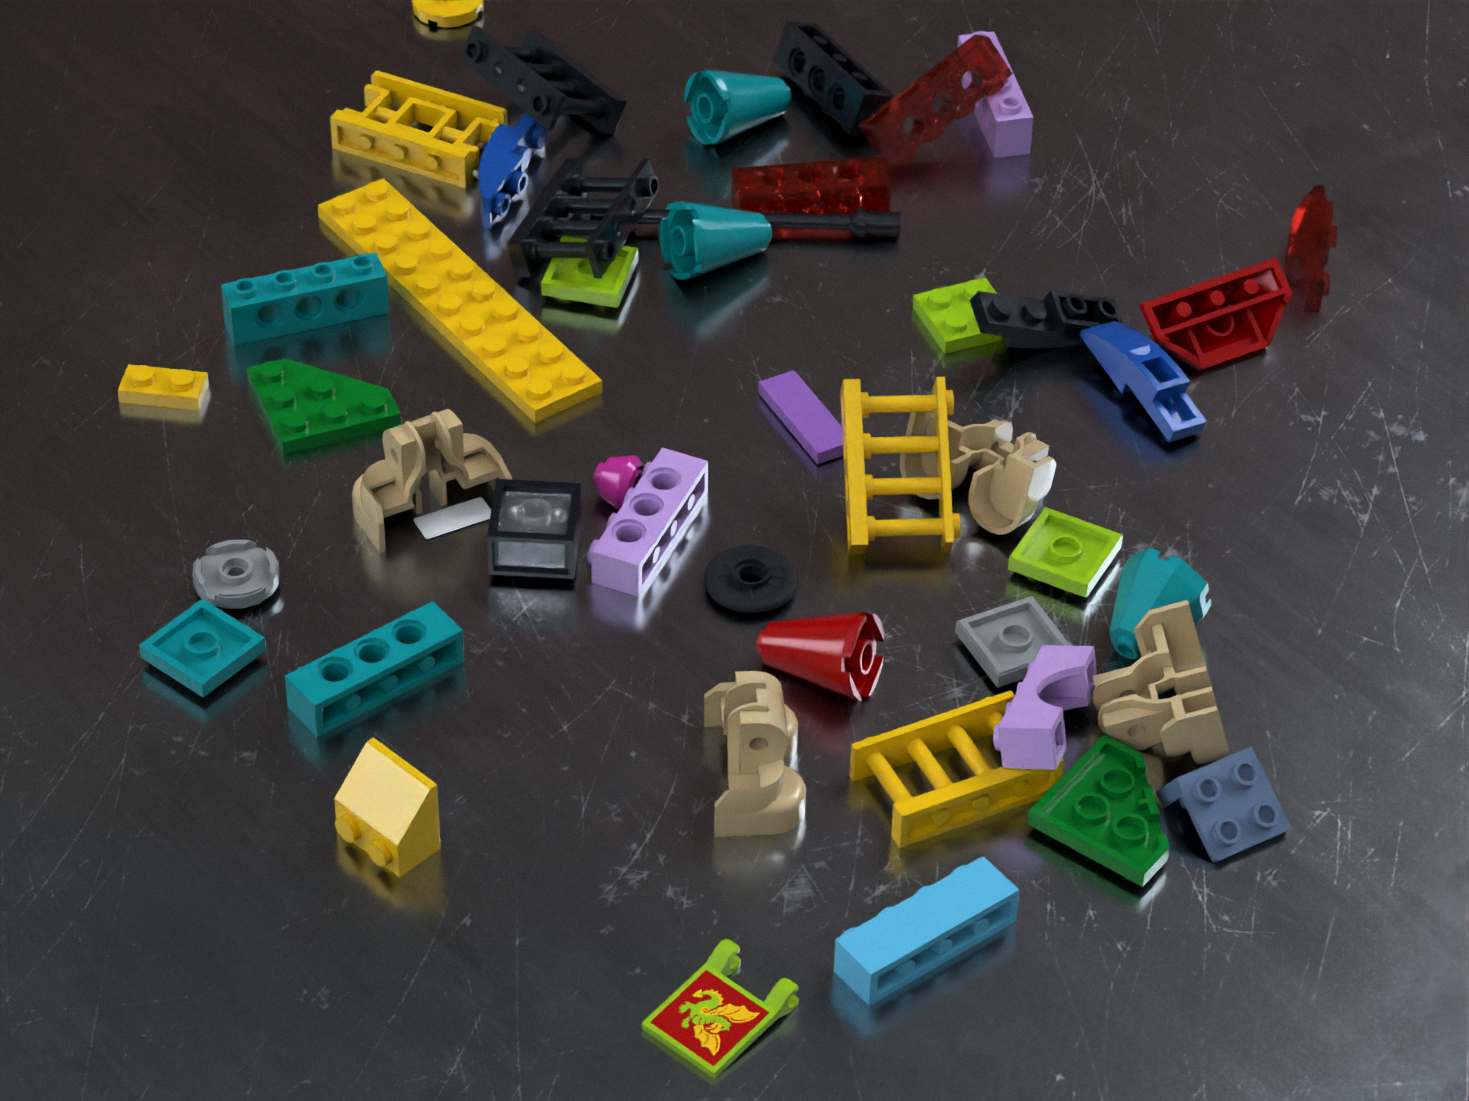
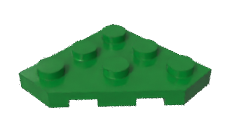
M286 358L246 368L248 383L283 455L402 425L401 412L388 388Z
M1106 734L1028 811V825L1141 887L1168 861L1169 843L1166 834L1162 832L1159 822L1160 812L1153 788L1149 787L1143 754Z

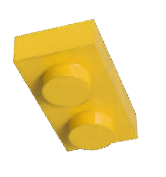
M128 364L118 388L119 403L199 411L209 386L208 372Z

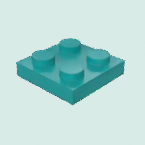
M202 598L139 644L142 659L204 698L265 652L266 642L265 637Z

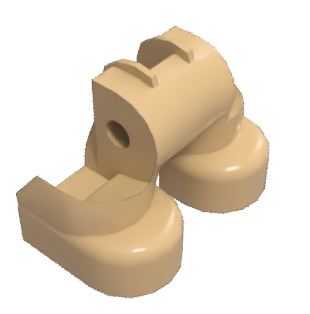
M450 409L439 412L435 411L431 415L410 422L406 421L402 425L383 432L382 441L385 459L369 466L365 473L355 481L352 490L353 514L357 523L379 553H383L386 551L383 518L411 508L417 515L423 513L422 494L419 486L421 477L428 472L430 490L441 506L447 504L446 482L456 479L464 490L488 482L495 490L496 479L512 480V476L501 455L488 440L476 434L463 433L462 422Z
M911 412L905 436H935L934 412ZM993 419L986 424H971L964 427L948 420L951 492L962 484L968 468H973L977 471L973 473L968 503L971 514L976 522L986 531L997 535L1010 533L1023 526L1032 518L1038 501L1045 497L1051 488L1057 464L1054 458L1047 457L1050 446L1037 440L1036 434L1033 432H1027L1017 437L1015 445L1010 443L1013 426L1012 422L1008 420L1000 422ZM901 453L900 471L902 478L937 477L936 453ZM916 494L928 500L938 498V494Z
M1188 600L1149 610L1133 629L1141 658L1132 666L1092 676L1095 685L1092 701L1099 711V728L1103 733L1136 751L1147 749L1162 742L1166 756H1180L1191 753L1193 761L1199 765L1213 763L1230 756ZM1174 688L1176 696L1165 699L1158 698V695Z
M760 671L735 672V682L719 683L704 694V727H722L723 735H727V779L729 790L725 791L714 803V837L785 833L800 824L804 818L806 808V786L802 777L794 769L784 765V763L791 760L797 751L798 720L795 713L784 704L782 686L775 676Z

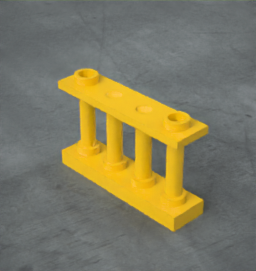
M936 377L933 395L869 396L868 392H861L860 379H843L840 397L848 555L865 554L869 545L868 541H875V537L940 535L941 552H950L954 539H960L961 520L960 514L953 513L947 415L954 414L953 390H946L945 377ZM934 412L935 436L871 437L870 433H863L862 418H868L869 413ZM936 453L937 477L873 478L872 474H865L864 459H871V454ZM938 494L939 518L875 520L874 516H867L866 500H873L874 495Z
M1011 690L873 737H867L851 744L849 776L854 782L875 775L895 804H893L891 837L899 848L1037 801L1062 777L1063 758L1056 770L1003 767L993 769L974 744V740L994 734L995 725L1000 723L1005 715L1007 703L1012 702L1015 696ZM955 747L975 776L953 783L933 754ZM915 761L935 790L912 797L892 768Z

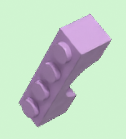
M1042 645L1035 660L1029 662L1027 674L1023 682L1018 683L1016 695L1012 702L1007 703L1003 719L994 728V747L996 751H1001L1003 768L1057 769L1067 749L1063 711L1088 706L1092 699L1095 688L1092 676L1097 675L1094 646Z

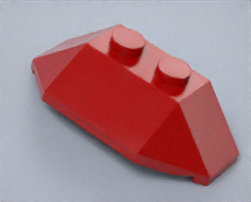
M1276 257L1142 302L1139 307L1155 342L1200 372L1269 347L1293 292Z

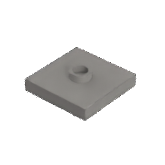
M1033 596L956 621L955 633L997 688L1024 679L1029 662L1035 660L1042 645L1071 646Z

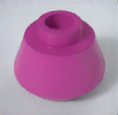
M635 455L609 457L605 463L600 462L593 477V485L597 487L598 495L619 511L630 487L635 488L641 479L644 464Z

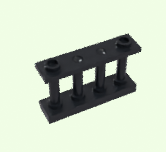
M473 26L460 58L547 130L554 131L560 113L578 114L602 134L614 135L627 103L624 98L539 32L527 31L522 47L501 45L479 26Z
M566 158L507 242L516 277H531L544 258H588L594 278H602L659 192V180L653 172L650 159H642L630 178L588 177L584 174L580 158ZM588 193H619L616 199H584ZM574 214H604L601 221L570 220ZM559 236H590L587 242H555Z

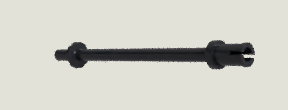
M858 207L857 211H853L851 214L755 212L762 214L770 223L771 228L850 230L853 234H857V238H865V234L900 236V211H866V207ZM647 209L637 224L660 225L661 218H668L671 209ZM590 214V220L601 221L604 217V214Z

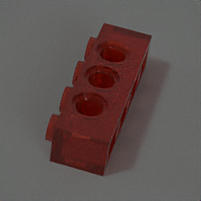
M975 34L858 126L882 162L895 166L897 164L903 165L916 156V149L926 141L932 142L940 138L947 129L945 127L955 119H962L972 113L976 108L975 103L981 98L994 95L1000 91L1005 85L1003 81L1013 73L991 39ZM967 71H970L972 80L970 85L964 89L962 77ZM940 93L943 103L941 108L935 112L932 102L934 97ZM911 116L913 128L910 133L905 135L903 124Z
M884 157L732 168L731 201L733 209L749 212L851 214L853 211H857L858 207H866V211L890 212L891 181Z

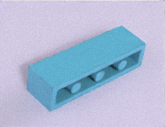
M984 856L968 865L959 866L947 877L931 886L920 888L908 899L893 907L890 906L883 909L876 917L856 928H849L843 932L840 937L835 939L834 972L868 1006H871L1015 923L1017 920L1019 889Z

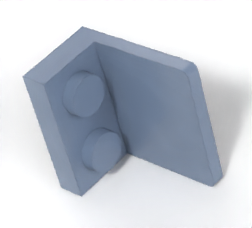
M1252 746L1182 775L1156 791L1163 808L1179 802L1182 809H1187L1206 851L1214 863L1290 830V824Z

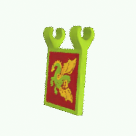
M729 939L722 940L716 946L707 962L642 1022L643 1030L713 1079L720 1075L779 1017L791 1013L799 1003V998L794 995L798 991V985L787 978L780 979L774 985L764 1002L727 978L726 976L733 974L741 965V959L736 955L740 951V946Z

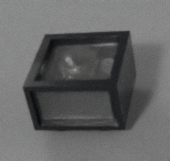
M496 479L487 533L488 574L574 579L582 526V483Z

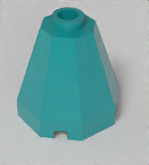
M1148 548L1130 556L1122 568L1109 630L1111 643L1121 656L1131 660H1139L1141 658L1133 629L1149 610L1188 600L1194 623L1196 624L1204 618L1211 607V599H1205L1209 591L1208 582L1183 559L1171 555L1168 561L1157 558L1161 551Z

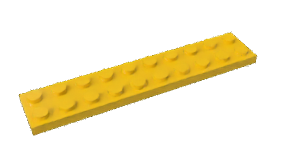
M384 178L370 182L363 187L336 196L318 205L319 218L358 255L376 252L387 274L388 284L534 423L602 393V380Z

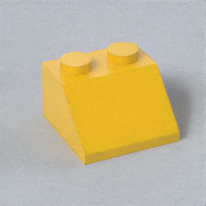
M373 737L364 745L334 798L336 812L335 827L345 841L356 844L369 854L375 864L380 867L385 866L400 878L441 849L437 784Z

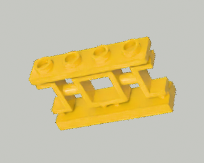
M375 71L371 75L372 85L367 84L364 87L365 106L367 108L363 112L344 108L343 111L337 109L330 117L333 149L465 189L473 181L472 169L477 170L480 167L479 148L476 147L480 141L488 142L499 124L508 126V113L505 108L381 71ZM414 121L433 126V128L428 133L409 126Z

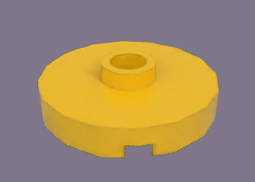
M412 0V9L414 15L424 23L429 24L430 20L437 22L438 27H459L471 23L478 17V12L484 9V0Z

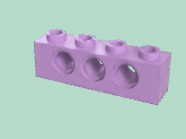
M977 31L972 34L958 35L956 73L993 157L1001 158L1030 154L1034 117L995 32Z
M662 447L652 462L648 461L645 464L641 479L635 488L630 487L628 489L623 505L618 513L610 515L605 532L599 540H593L590 545L587 562L591 564L592 583L636 597L640 596L708 493V461Z

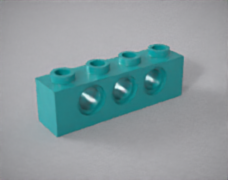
M376 252L221 284L224 322L234 346L389 314L387 274Z
M432 601L285 675L287 707L318 738L465 662L463 629Z

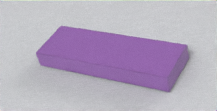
M795 370L758 382L759 395L817 464L843 456L842 426Z

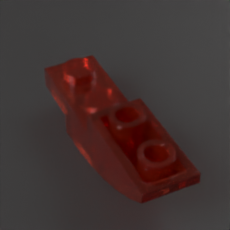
M1316 185L1304 197L1293 216L1288 235L1284 275L1290 287H1300L1304 312H1320L1322 296L1328 297L1330 291V275L1323 272L1325 271V265L1328 263L1330 248H1336L1337 225H1331L1333 220V202L1326 200L1324 185Z

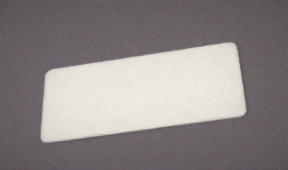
M478 497L414 518L413 521L426 539H430L490 519L491 509L482 497Z

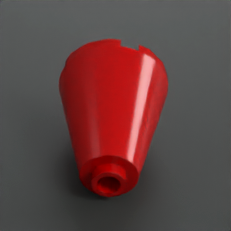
M867 612L772 621L758 635L757 652L761 655L765 665L848 699L862 700L861 697L868 698L873 693L880 677L884 656L876 655L877 641L884 642V631L878 616Z

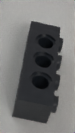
M786 21L772 60L784 71L785 77L796 82L803 89V93L807 97L814 99L822 107V111L825 114L833 117L842 126V130L845 133L856 137H861L863 134H880L894 94L816 23Z

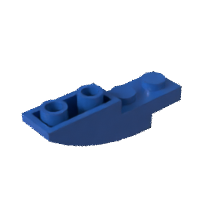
M527 113L523 115L514 127L499 124L483 151L479 168L480 216L484 228L491 229L501 216L506 215L514 199L518 195L523 194L528 181L527 173H524V170L527 168L532 156L538 149L541 150L546 143L548 130Z
M1117 321L1081 331V338L1121 393L1133 391L1169 442L1203 432L1207 421L1186 393L1190 380L1170 356L1155 342L1138 330Z

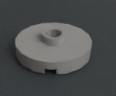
M227 540L214 544L205 550V556L200 560L198 557L193 563V585L199 597L214 606L224 609H243L260 604L272 596L279 585V562L275 554L267 547L266 551L258 548L257 543L253 541Z

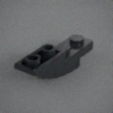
M1051 290L1041 300L978 291L969 300L980 332L1001 336L1004 347L1058 348L1085 344L1080 336L1082 330L1113 321L1123 323L1115 299Z

